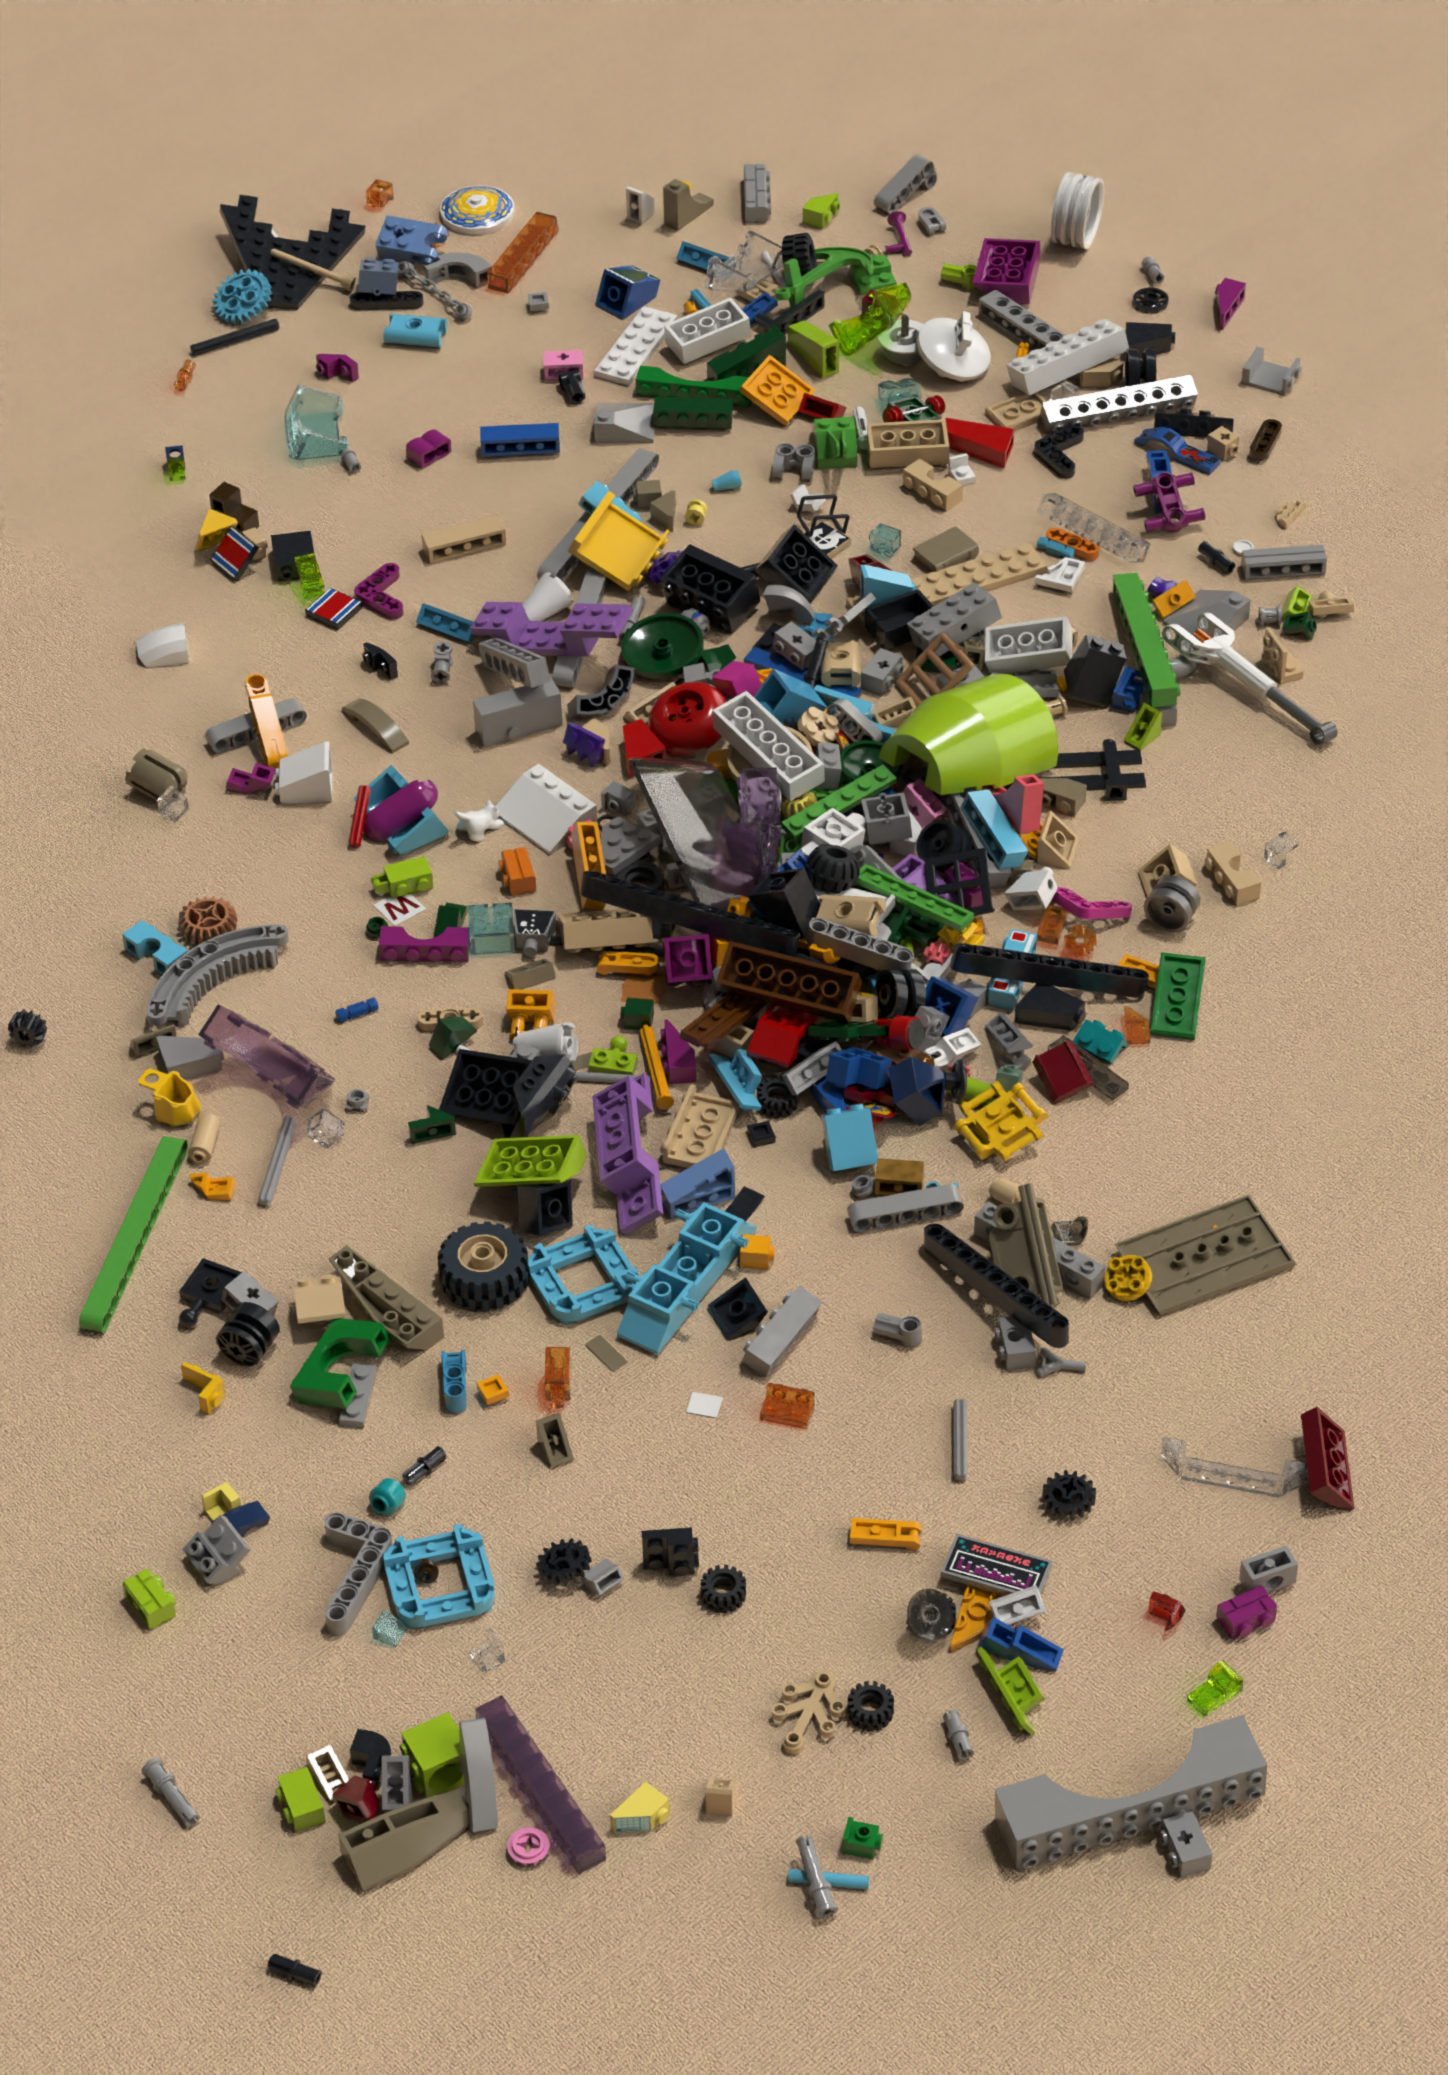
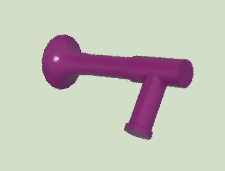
M902 211L893 212L888 216L887 221L891 226L896 227L901 244L886 245V254L903 251L905 256L912 254L903 228L906 214Z

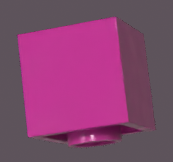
M732 661L712 677L716 689L724 697L735 698L745 691L754 696L761 687L754 664Z

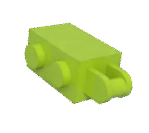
M425 856L383 866L384 873L371 878L375 893L384 894L389 892L391 898L434 888L432 871Z

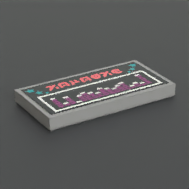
M956 1534L941 1570V1577L1005 1596L1036 1585L1041 1595L1052 1569L1053 1561Z

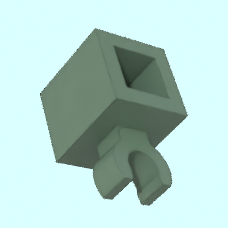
M1013 1065L1001 1066L997 1071L996 1081L1002 1085L1007 1093L1015 1084L1022 1083L1023 1070H1018Z

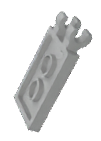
M869 593L840 618L828 620L825 626L829 627L825 630L818 628L812 633V637H820L821 641L822 638L829 640L832 635L839 633L844 625L876 598L872 593Z

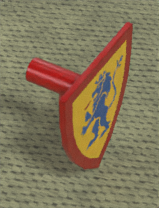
M882 1104L863 1105V1107L870 1108L874 1135L877 1123L882 1122L884 1118H891L896 1114V1110L893 1107H886Z

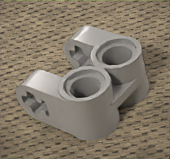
M791 443L779 444L775 450L772 477L783 478L784 471L791 470L796 466L797 470L802 472L803 480H812L815 469V448L808 444H802L796 448Z

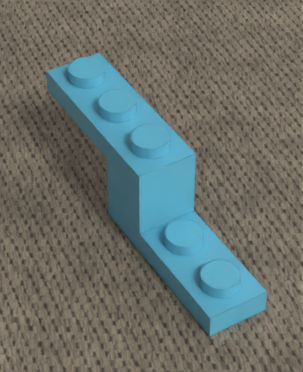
M816 685L814 691L827 707L839 699H847L872 722L873 703ZM852 721L853 726L857 728V724ZM872 722L882 732V743H885L896 731V729Z

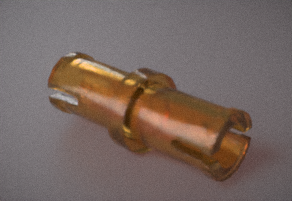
M185 360L183 367L177 373L174 387L177 390L180 385L178 391L186 390L187 384L192 380V373L196 367L195 362L190 366L192 360Z

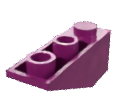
M666 1019L664 1020L665 1029H660L661 1043L666 1042V1045H662L663 1059H667V1062H663L665 1075H669V1084L696 1083L695 1050L687 1041L680 1039V1033Z

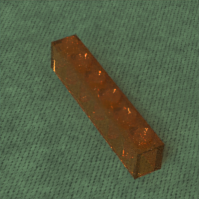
M536 211L488 271V289L509 294L513 287H516L520 278L525 275L528 268L541 255L543 249L549 245L551 239L557 235L559 230L557 216Z

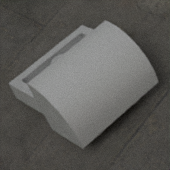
M219 1515L205 1533L198 1531L182 1550L207 1583L221 1584L232 1579L241 1571L238 1564L251 1549L227 1517Z

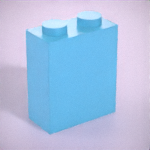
M863 1104L849 1106L850 1110L841 1111L840 1108L828 1109L827 1114L821 1115L829 1168L832 1171L877 1164L878 1154L870 1108L863 1107Z

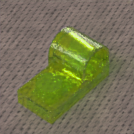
M315 554L294 557L300 577L303 598L321 596L325 592V586Z
M1222 1660L1212 1667L1208 1673L1207 1681L1188 1694L1187 1701L1206 1717L1243 1690V1677L1226 1661Z

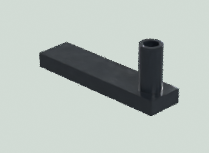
M816 290L775 320L758 313L754 318V323L768 331L770 330L769 327L775 324L786 335L788 333V326L806 321L825 307L824 291Z

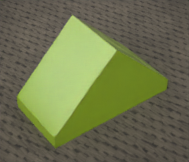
M1143 703L1124 740L1141 750L1161 735L1162 712Z

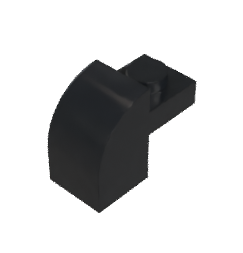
M357 1729L350 1748L352 1765L365 1767L362 1778L370 1779L376 1787L378 1782H382V1756L392 1755L391 1747L388 1740L381 1734Z

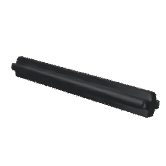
M271 319L192 344L190 351L193 356L278 330L280 325L277 319Z

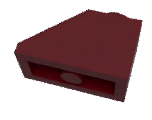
M354 1775L331 1794L343 1816L363 1822L375 1818L380 1800L375 1793L376 1787L370 1779Z

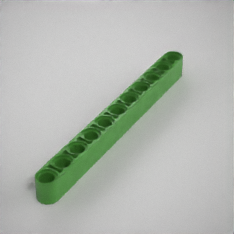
M167 1136L162 1137L83 1307L79 1319V1327L81 1329L101 1333L106 1332L185 1159L188 1148L187 1140Z

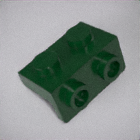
M895 905L882 922L891 931L887 941L900 945L902 940L901 934L904 928L910 926L913 919L910 908H902Z

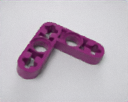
M386 563L354 588L355 599L362 601L364 606L389 619L401 618L404 613L402 602L383 592L399 579V566L395 563ZM373 582H382L380 584H372ZM383 600L381 603H375L374 601Z

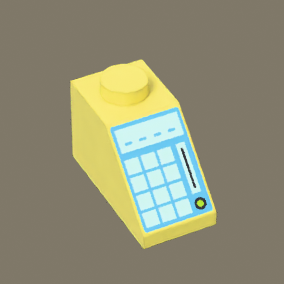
M645 1781L610 1814L611 1830L614 1833L652 1831L658 1824H663L670 1815L669 1798Z

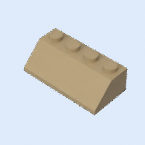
M945 419L867 424L870 468L909 466L918 459L925 461L929 465L948 464L949 441Z

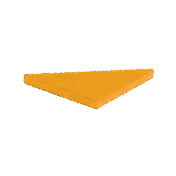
M970 1585L966 1586L954 1634L950 1642L951 1652L980 1639L984 1626L993 1618L988 1602L1005 1595Z

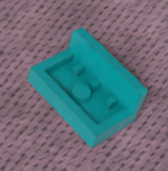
M1085 1019L1072 1042L1074 1045L1112 1064L1122 1046L1125 1048L1128 1046L1124 1039L1125 1035L1115 1029L1112 1032L1105 1029L1106 1026L1097 1020L1091 1022Z

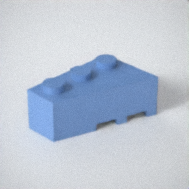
M724 1148L660 1184L662 1205L670 1219L675 1218L674 1216L678 1209L692 1213L703 1202L713 1206L735 1199V1167Z

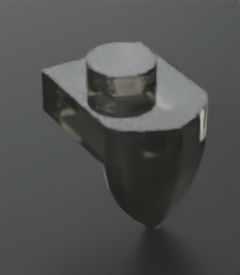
M1080 1216L1074 1221L1053 1222L1050 1228L1055 1239L1068 1246L1081 1245L1088 1232V1218Z

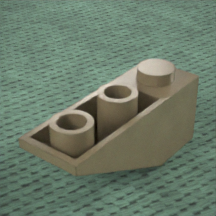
M1039 778L1044 783L1042 805L1076 816L1086 801L1087 785L1068 778Z

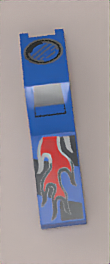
M1170 428L1144 429L1143 433L1134 439V443L1142 447L1149 441L1163 443L1170 449L1175 461L1208 475L1220 465L1221 458L1187 445L1185 440Z

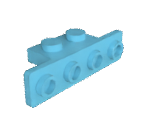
M737 1049L732 1061L728 1056L710 1054L708 1059L739 1107L746 1111H760L762 1106L754 1093L761 1082L762 1074L750 1056L747 1055L746 1050Z

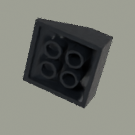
M794 524L779 537L754 571L769 585L790 587L801 593L810 603L838 565Z

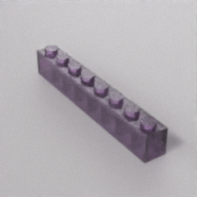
M503 1695L475 1708L476 1719H486L491 1752H496L499 1756V1763L505 1772H510L515 1788L517 1790L521 1789L524 1793L527 1806L530 1809H535L542 1828L547 1827L556 1848L560 1846L569 1867L573 1866L577 1873L580 1874L605 1861V1844Z

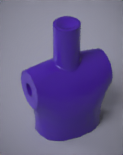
M1157 576L1149 585L1147 592L1156 598L1177 585L1175 581L1163 580Z

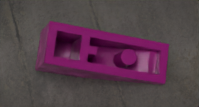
M1224 278L1221 284L1216 286V304L1219 328L1221 330L1226 327L1244 301L1246 283Z

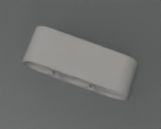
M842 698L828 706L826 713L837 718L838 728L853 742L869 740L868 735L872 738V741L882 742L883 735L880 729L850 701ZM837 706L841 709L842 714L838 712ZM852 721L857 724V728L853 726Z

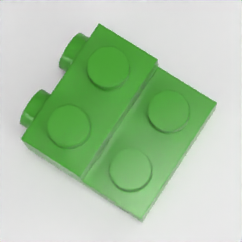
M875 254L872 256L874 271L871 278H869L861 266L850 265V276L860 295H866L870 290L882 292L897 289V282L891 272V264L886 255Z

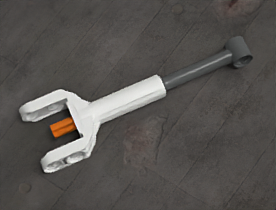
M1204 613L1198 616L1196 621L1198 629L1193 635L1178 624H1170L1163 628V639L1188 660L1219 664L1262 699L1267 700L1269 698L1309 729L1310 739L1314 744L1320 745L1337 737L1338 731L1334 723L1325 722L1321 724L1277 689L1276 682L1233 650L1234 631L1213 614ZM1203 618L1207 619L1208 628L1204 626ZM1170 629L1174 630L1175 638L1171 637ZM1218 629L1222 631L1223 635L1218 636ZM1185 640H1187L1190 644L1189 650L1185 648Z

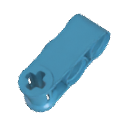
M465 1349L454 1353L441 1351L445 1407L451 1413H460L467 1407Z

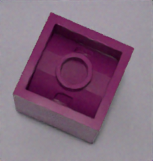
M709 934L662 938L666 983L713 979Z

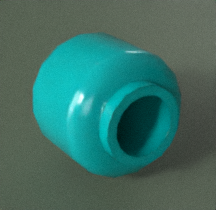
M391 1478L381 1480L369 1494L372 1509L383 1515L393 1514L406 1499L403 1486Z

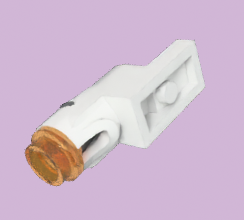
M965 1028L943 1037L935 1046L919 1053L915 1058L943 1070L949 1065H953L956 1059H961L964 1055L976 1051L982 1044L969 1028Z

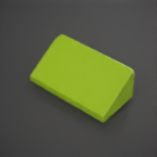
M1296 585L1287 595L1282 609V620H1285L1287 615L1307 612L1309 601L1312 600L1313 596Z

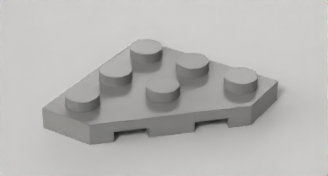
M619 816L612 819L602 827L601 835L606 872L616 875L662 843L661 836Z

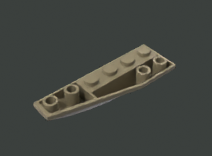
M346 1245L329 1258L330 1263L374 1322L382 1323L386 1332L406 1348L428 1350L444 1338L443 1322L439 1315Z
M465 1788L407 1804L338 1834L340 1852L361 1890L364 1892L412 1870L469 1827V1804L465 1801Z

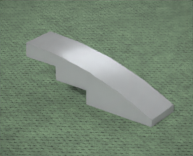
M479 1718L460 1721V1769L464 1775L465 1801L469 1804V1829L472 1832L498 1828L495 1779L486 1719Z

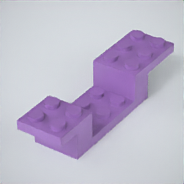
M491 601L484 604L470 630L472 635H490L492 639L497 637L538 655L589 656L599 638H618L633 610L631 605L576 603L565 622L529 621L522 602Z
M645 1073L634 1079L631 1076H627L592 1096L600 1182L617 1195L620 1231L625 1235L663 1215L658 1162L641 1148L639 1119L653 1111L650 1079Z

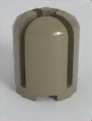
M143 748L133 757V760L136 762L131 772L126 771V784L162 805H169L175 802L177 796L180 797L185 791L187 784V773L184 768L151 749L146 750Z

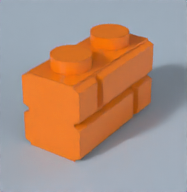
M520 847L515 848V850L502 851L501 860H498L500 873L505 874L502 875L504 887H509L512 896L522 894L523 892H535L536 877L527 848Z

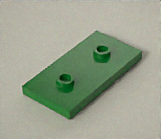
M1161 952L1150 1035L1195 1040L1206 957Z

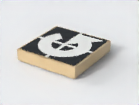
M823 521L815 525L812 537H809L806 532L804 533L829 558H832L851 544L850 537Z

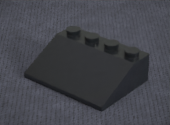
M459 1049L439 1110L453 1116L516 1126L521 1114L512 1088L532 1060Z

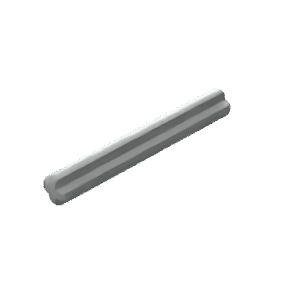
M955 1399L953 1405L954 1479L956 1481H965L967 1479V1402L965 1399Z

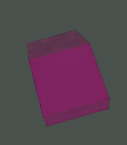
M255 763L252 773L232 768L226 788L248 794L270 787L276 769Z

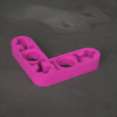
M1057 887V891L1052 898L1053 902L1081 919L1131 917L1132 904L1126 901L1088 902L1072 890L1063 887Z

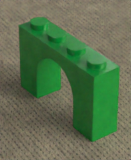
M343 1318L333 1319L290 1385L297 1402L300 1404L347 1409L357 1393L350 1376L327 1371L336 1361L349 1355L357 1354L379 1357L390 1341L383 1324Z

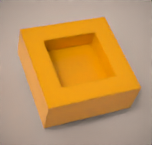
M499 1374L477 1382V1390L487 1405L509 1397V1390Z

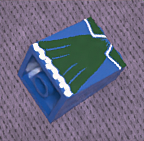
M633 265L606 268L602 275L595 304L625 319L656 298L661 280Z

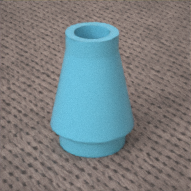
M730 470L711 480L714 491L738 489V486L742 485L738 470Z

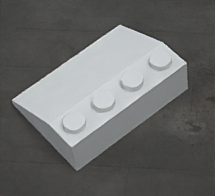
M540 764L523 773L496 805L500 813L499 819L503 820L549 855L567 844L568 827L575 825L576 822H584L590 819L593 822H597V805Z

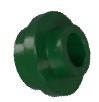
M373 917L368 921L366 931L371 936L380 937L381 926H388V924L382 917Z

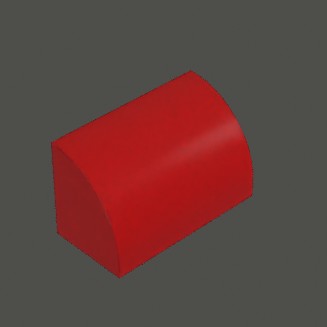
M804 393L798 411L819 419L841 418L847 407Z

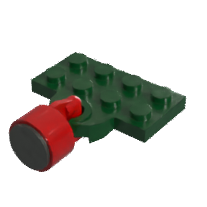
M898 1015L894 1018L885 1019L878 1017V1019H873L869 1022H849V1024L839 1021H828L808 1026V1035L817 1036V1040H830L831 1037H835L838 1042L861 1039L862 1036H876V1043L889 1049L916 1051L923 1041L924 1029L918 1017Z

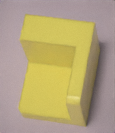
M228 1482L201 1496L204 1512L211 1521L218 1518L219 1515H223L241 1506L240 1497Z

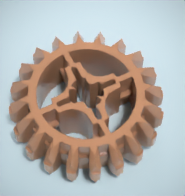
M205 896L202 900L196 898V902L189 901L188 906H183L182 912H179L178 927L180 934L186 939V942H191L195 946L216 936L236 930L238 918L234 906H231L229 901L225 902L223 898L217 900L215 896L207 899Z

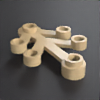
M819 1671L812 1676L809 1682L797 1686L787 1683L782 1687V1697L786 1701H794L797 1696L812 1692L810 1698L789 1705L776 1703L772 1707V1717L777 1721H783L788 1716L802 1712L793 1731L787 1733L783 1738V1749L787 1754L798 1755L803 1751L804 1738L802 1736L813 1715L820 1726V1734L825 1738L834 1736L835 1723L828 1720L820 1701L825 1696L830 1705V1714L835 1718L844 1716L845 1703L838 1700L834 1692L836 1677L831 1672ZM787 1691H793L794 1693L788 1694V1693H786V1692H787ZM839 1707L841 1710L837 1711L834 1708ZM781 1710L783 1713L778 1714L776 1711ZM830 1727L831 1730H824V1728Z

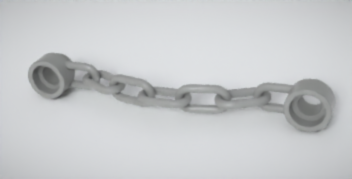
M407 261L399 263V275L411 280L417 279L422 283L424 289L431 293L436 292L439 294V299L445 304L450 303V308L455 311L459 318L468 320L472 316L473 309L470 305L460 303L457 300H451V295L446 291L441 292L438 290L437 285L430 279L423 280L417 276L413 264ZM427 282H429L434 287H431V289H429L425 285H427Z

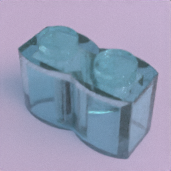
M911 378L901 379L898 382L884 381L878 384V398L886 404L890 401L913 395L920 399L922 398L921 384Z

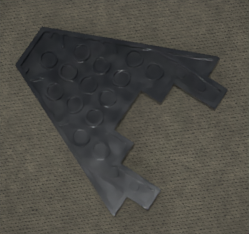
M239 195L238 206L220 204L219 212L245 271L248 269L251 272L256 270L267 278L272 287L270 289L272 294L269 295L271 301L266 303L276 307L298 310L326 277L272 256L270 254L272 249H277L332 271L364 235L366 228L365 225L349 223L350 211L332 208L328 232L310 230L308 242L272 237L273 224L255 222L258 197Z

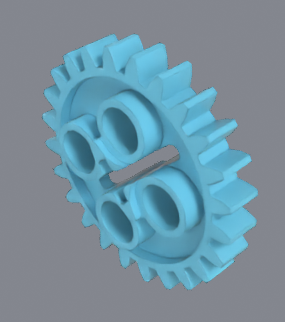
M248 269L246 273L240 270L239 275L233 272L232 278L227 276L228 281H221L223 286L216 287L219 292L213 294L215 296V299L212 300L214 303L213 308L218 317L223 322L227 321L228 324L233 322L234 325H237L239 321L241 324H244L246 319L251 322L252 316L258 318L257 313H263L262 307H268L266 302L271 301L269 295L272 294L270 290L272 287L261 272L258 273L256 270L251 272Z

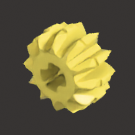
M809 790L792 801L783 797L782 813L785 818H789L816 803V796Z

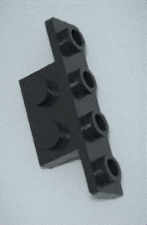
M1181 408L1175 414L1156 412L1154 428L1165 427L1172 429L1178 434L1208 436V434L1221 426L1233 433L1234 419L1215 417V414H1211L1209 410H1199V413H1192L1191 409Z

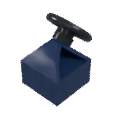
M912 1056L888 1069L894 1103L919 1126L943 1114L945 1090L951 1091V1097L955 1104H961L965 1098L967 1070L962 1059L954 1061L951 1072H943Z

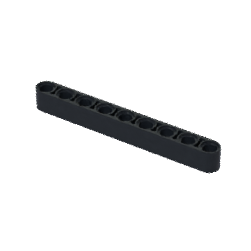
M965 943L954 945L950 968L960 973L1133 998L1144 996L1149 974L1146 971L1137 968Z
M934 1223L924 1228V1249L926 1253L1051 1347L1063 1348L1068 1345L1069 1320L944 1226Z

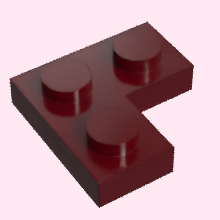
M857 1084L844 1089L843 1097L850 1099L853 1104L864 1105L869 1101L882 1102L883 1106L896 1107L891 1088L884 1086L873 1091L866 1089L865 1085Z

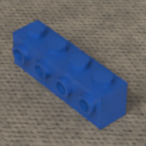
M559 423L480 426L481 456L560 453Z

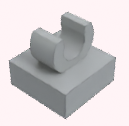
M1024 1050L1013 1053L1007 1052L999 1059V1066L1013 1065L1018 1070H1025L1031 1065V1058L1024 1054Z

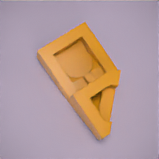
M208 1172L189 1175L192 1183L208 1200L232 1199L236 1184L233 1177L211 1178Z

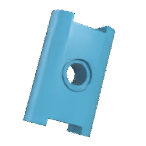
M400 314L389 315L390 325L389 328H384L383 333L385 343L442 347V333H447L446 318Z

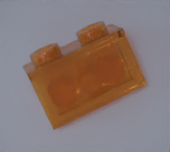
M768 1383L766 1398L760 1412V1420L808 1429L815 1408V1393L806 1389Z

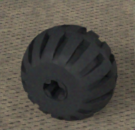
M824 844L816 847L809 854L805 864L806 873L811 884L815 888L828 893H840L841 890L845 891L852 888L860 875V864L857 856L847 848L838 845Z

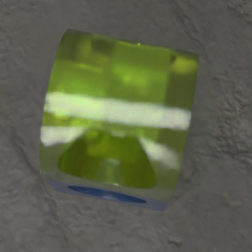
M183 445L165 447L170 481L186 480ZM172 452L180 453L178 457L170 456Z

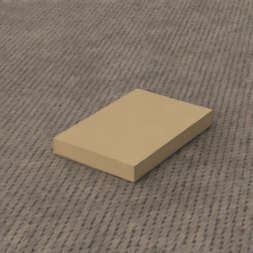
M1038 392L1030 396L1023 393L986 407L985 414L997 426L1012 428L1016 431L1042 421L1040 411L1042 403L1047 401Z

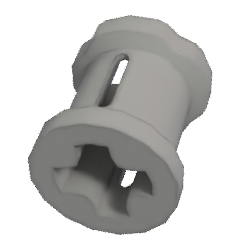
M1281 606L1265 609L1259 607V624L1264 625V623L1272 622L1281 624Z

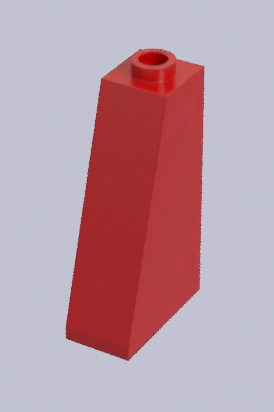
M945 418L950 449L963 454L966 453L968 456L1000 468H1005L1014 445V429Z

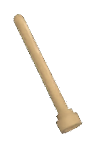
M277 249L270 251V254L276 258L340 283L343 289L351 291L355 285L356 277L352 275L341 276Z

